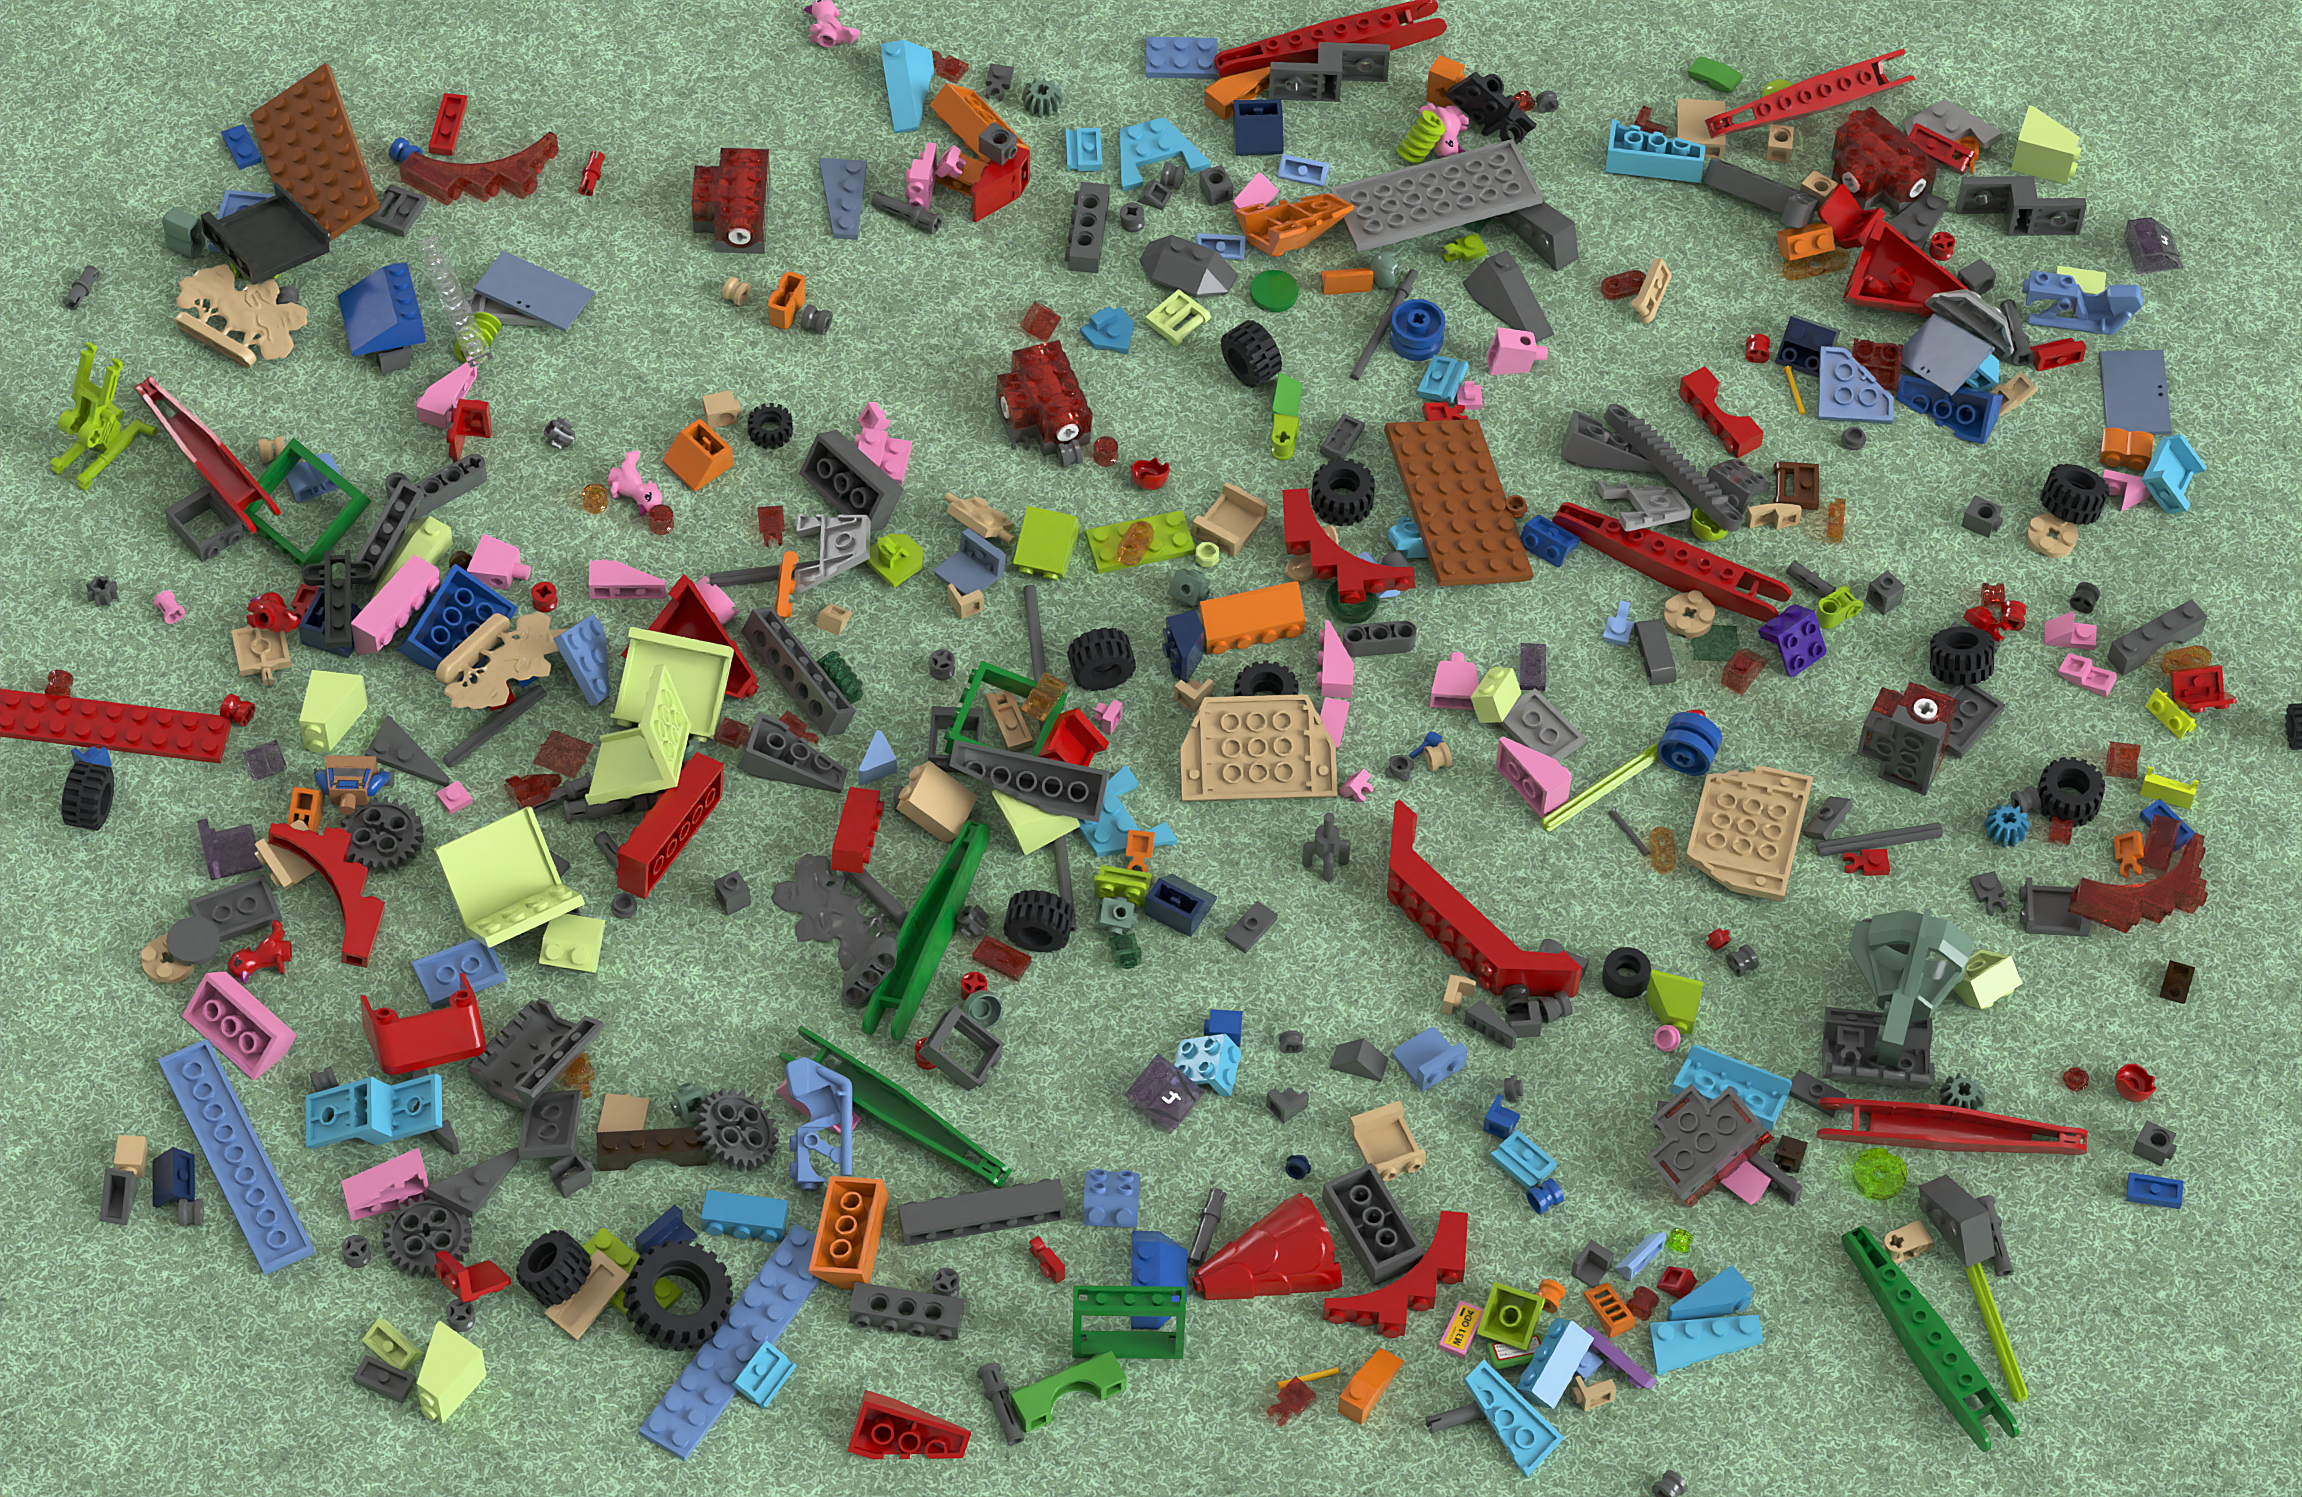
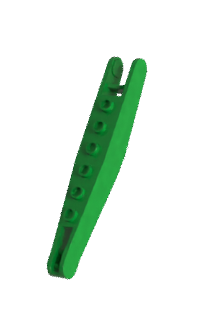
M966 821L963 824L954 843L910 910L895 940L898 944L896 965L875 988L864 1014L862 1030L865 1034L872 1035L875 1032L886 1008H895L897 1012L891 1024V1037L893 1040L901 1041L905 1036L948 946L957 923V915L963 908L981 858L988 845L990 827L987 824Z
M799 1026L797 1029L798 1034L809 1043L821 1048L813 1061L821 1065L829 1055L841 1061L835 1072L851 1081L852 1106L887 1129L971 1173L994 1188L1000 1189L1012 1173L1008 1166L984 1151L904 1088L807 1028ZM781 1052L778 1056L785 1064L796 1060V1058L786 1052ZM968 1150L982 1159L978 1165L963 1158Z
M1859 1226L1843 1234L1842 1244L1845 1251L1855 1263L1905 1351L1929 1386L1982 1452L1991 1450L1990 1437L1979 1422V1420L1989 1415L1993 1416L2009 1437H2017L2020 1434L2019 1426L2009 1409L1944 1320L1883 1250L1865 1226ZM1975 1394L1984 1407L1971 1411L1963 1399Z

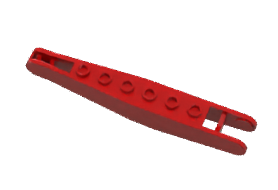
M1414 0L1324 21L1244 46L1224 50L1214 57V64L1220 78L1270 67L1271 62L1317 64L1319 42L1390 45V51L1438 37L1446 31L1447 25L1442 18L1414 23V20L1430 16L1438 9L1436 0Z
M1905 49L1896 50L1808 78L1741 107L1705 120L1710 137L1714 139L1726 134L1809 117L1911 83L1916 80L1914 75H1908L1889 82L1884 74L1882 65L1883 62L1892 61L1904 56L1906 51ZM1752 109L1755 120L1738 124L1732 122L1733 116Z
M148 376L143 383L141 382L134 386L137 394L159 420L192 468L252 535L257 532L256 527L250 518L243 513L250 503L262 500L273 515L279 516L281 514V511L271 497L215 433L162 388L152 376ZM162 400L176 414L166 420L156 407V401Z
M1562 503L1552 518L1553 523L1581 538L1580 541L1682 593H1689L1693 590L1700 591L1703 597L1707 598L1713 605L1767 623L1779 614L1776 608L1769 603L1756 599L1757 594L1780 602L1788 601L1792 595L1790 588L1776 579L1678 539L1645 528L1625 531L1619 523V519L1583 508L1574 503ZM1735 587H1739L1750 592L1748 594H1744L1742 592L1735 590Z
M1824 1097L1818 1101V1106L1823 1109L1852 1111V1130L1822 1128L1817 1130L1816 1137L1822 1140L1960 1152L2084 1155L2087 1153L2088 1131L2082 1128L2065 1127L1937 1104ZM1859 1112L1871 1113L1870 1131H1858ZM2032 1134L2055 1137L2057 1142L2032 1141Z

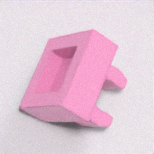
M955 145L951 146L941 156L935 174L943 178L949 173L952 177L958 178L962 174V171L958 168L961 169L966 165V161L959 158L961 149Z
M1464 381V385H1460L1456 393L1457 405H1464L1465 410L1482 409L1481 385H1475L1474 381Z
M868 402L857 419L862 428L886 430L891 423L890 420L885 418V411L881 410L876 402Z
M1113 699L1109 707L1103 703L1097 704L1094 709L1096 713L1094 720L1102 723V732L1109 735L1112 734L1122 718L1123 703Z
M1365 769L1353 773L1338 792L1344 798L1352 795L1356 802L1361 803L1365 801L1366 798L1362 795L1361 789L1366 793H1371L1374 790L1372 785L1366 782L1371 775Z

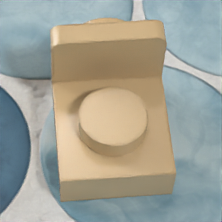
M1450 974L1441 1014L1451 1016L1453 1008H1459L1462 995L1473 998L1476 981L1466 976Z
M1580 1375L1574 1377L1571 1395L1576 1404L1580 1403L1584 1411L1615 1400L1616 1386L1612 1379L1604 1382L1596 1381L1586 1388Z

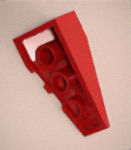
M865 1390L856 1415L847 1452L874 1460L884 1459V1455H901V1459H910V1454H926L929 1459L963 1458L971 1431L894 1398Z

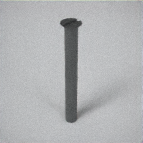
M1616 808L1610 810L1608 814L1612 815L1645 856L1650 854V851L1618 814Z

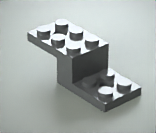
M1319 42L1317 64L1271 62L1269 99L1340 102L1341 80L1387 82L1390 45Z
M2034 176L1962 177L1955 207L1956 214H2004L2008 236L2079 235L2087 203L2086 198H2037Z

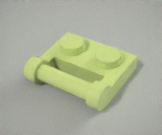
M1178 289L1145 317V323L1165 337L1174 347H1178L1183 342L1182 339L1201 323L1205 324L1210 320L1211 316L1205 308ZM1190 313L1195 315L1178 331L1172 329Z

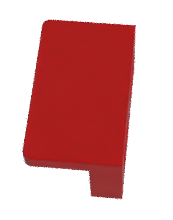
M2067 338L2029 348L2034 353L2035 358L2032 362L2037 372L2083 362L2087 347L2083 340L2075 342L2073 338Z

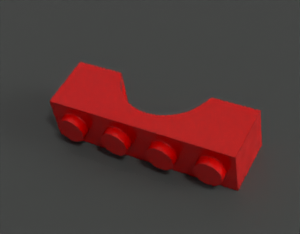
M1706 366L1682 377L1679 388L1680 398L1683 402H1688L1692 406L1698 419H1703L1706 422L1711 434L1720 438L1727 452H1732L1738 459L1762 445L1764 432L1750 416H1733L1723 412L1716 405L1714 400L1718 395L1720 382Z

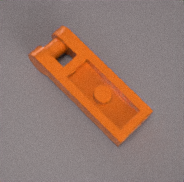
M788 551L784 554L779 566L774 610L784 622L786 618L791 617L792 603L788 601L789 594L793 595L795 580L791 579V575L798 562V555L793 551Z

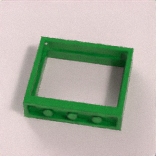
M293 437L257 480L265 492L270 496L299 460L303 458L352 499L306 554L302 553L255 514L264 502L262 500L250 503L243 513L250 518L253 524L255 523L259 526L257 532L268 541L271 537L277 542L274 546L285 555L288 551L294 556L291 560L303 569L308 564L321 563L324 559V551L332 550L372 501Z
M981 661L978 670L972 669L967 682L971 684L970 688H964L959 701L963 703L962 707H956L951 720L955 722L954 726H948L943 739L947 740V745L944 752L952 755L954 740L990 747L959 735L980 684L984 682L1051 708L1032 753V756L1038 757L1055 721L1063 710L1068 693Z
M1073 1285L1072 1358H1092L1096 1354H1105L1112 1351L1116 1358L1183 1359L1186 1287ZM1079 1295H1087V1301H1079ZM1172 1296H1180L1179 1302H1172ZM1082 1316L1176 1317V1332L1081 1331ZM1081 1337H1086V1342H1081ZM1169 1338H1175V1343H1169Z

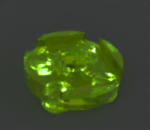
M1871 1148L1862 1152L1859 1159L1855 1162L1852 1171V1179L1856 1188L1865 1198L1888 1200L1901 1193L1908 1175L1904 1160L1897 1154L1894 1156L1888 1153V1149ZM1876 1170H1880L1881 1173H1886L1887 1175L1884 1178H1878L1874 1174Z

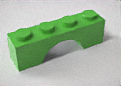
M1112 1351L1105 1354L1099 1353L1087 1362L1069 1366L1064 1372L1045 1376L1036 1384L1018 1388L1011 1394V1405L1027 1433L1051 1422L1052 1407L1062 1395L1072 1391H1085L1103 1400L1126 1390L1127 1377Z

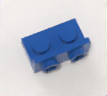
M1537 515L1528 521L1520 536L1526 550L1558 568L1563 565L1566 555L1578 547L1581 539L1541 515Z

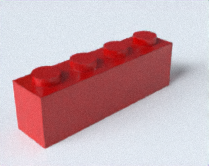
M849 787L832 847L831 870L862 874L865 863L870 864L871 848L875 846V832L878 833L880 817L883 816L884 801H880V790Z

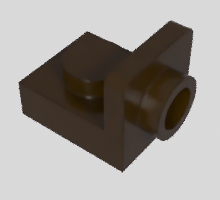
M2169 960L2159 996L2185 1004L2195 967Z
M1782 1135L1773 1162L1785 1173H1799L1808 1142Z

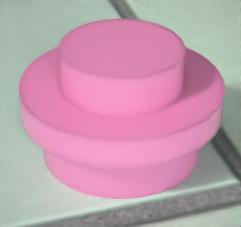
M1663 1025L1656 1031L1654 1042L1662 1051H1673L1679 1046L1680 1033L1672 1025Z

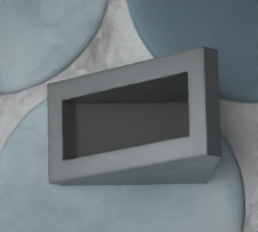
M1365 1038L1337 1045L1330 1069L1382 1082L1388 1058Z
M110 1167L105 1168L100 1221L127 1225L138 1192L133 1171Z

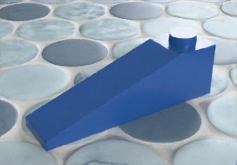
M1901 375L1896 399L1920 414L1926 413L1935 418L1934 423L1939 426L1946 425L1955 431L1954 435L1958 438L1985 444L1998 420L2003 395L1960 386L1951 396L1923 378Z

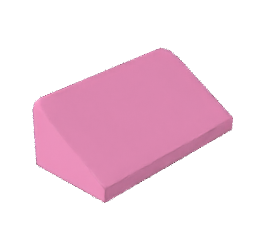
M1258 172L1234 199L1232 213L1235 214V209L1258 203H1264V206L1267 207L1279 193V190L1263 174Z
M1740 1155L1713 1176L1750 1205L1761 1199L1772 1180Z

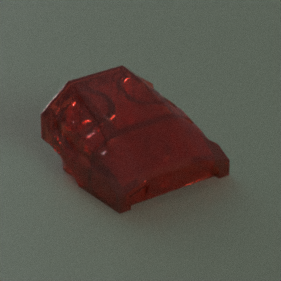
M1854 338L1852 357L1877 379L1876 382L1884 390H1898L1903 345L1874 343V341L1871 342L1870 340H1861L1859 342V339Z

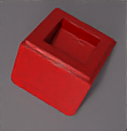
M1668 1266L1656 1288L1681 1300L1691 1293L1697 1283V1279L1691 1269Z

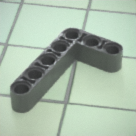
M1711 158L1703 182L1782 213L1780 221L1796 228H1801L1812 222L1819 203V199L1815 196L1716 158Z

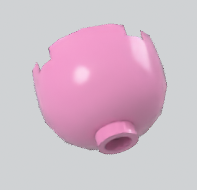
M703 576L695 586L711 611L716 614L720 623L724 625L739 613V609H732L735 604L716 584L713 586L709 583L707 584L710 579Z

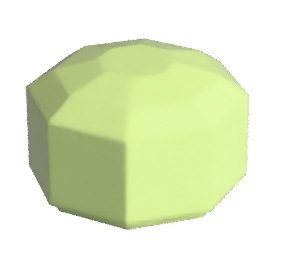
M1202 542L1196 547V562L1202 567H1213L1219 562V547L1213 542Z

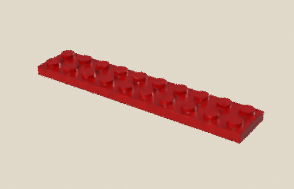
M0 688V737L88 748L94 746L96 749L105 747L107 750L221 764L232 725V717L224 718L214 714Z

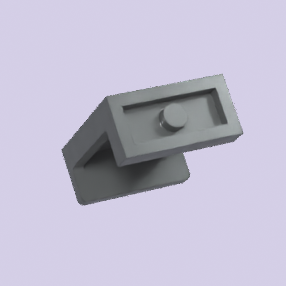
M2032 877L2026 878L2025 885L2020 886L2019 902H2024V908H2021L2020 924H2025L2026 934L2089 936L2092 926L2090 880L2079 879L2077 888L2032 885Z

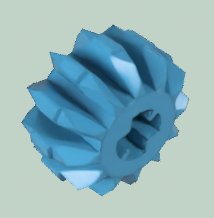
M2010 802L2006 807L1998 804L1995 809H1991L1988 812L1987 819H1985L1984 826L1987 829V837H1994V844L2003 841L2004 848L2008 845V842L2015 847L2018 841L2023 842L2029 830L2030 824L2027 821V813H2020V806L2015 809L2011 808Z

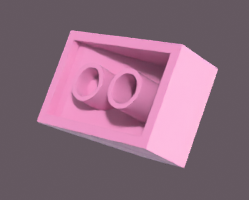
M1506 737L1499 739L1495 767L1541 818L1568 801L1572 777L1566 767L1561 766L1556 759Z

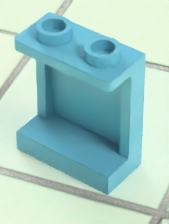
M2182 434L2162 437L2141 481L2165 513L2184 512L2190 506L2189 501L2184 496L2186 488L2193 474L2205 472L2206 466Z

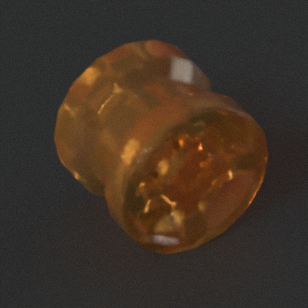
M593 483L583 489V506L587 512L600 514L607 509V490L603 485Z

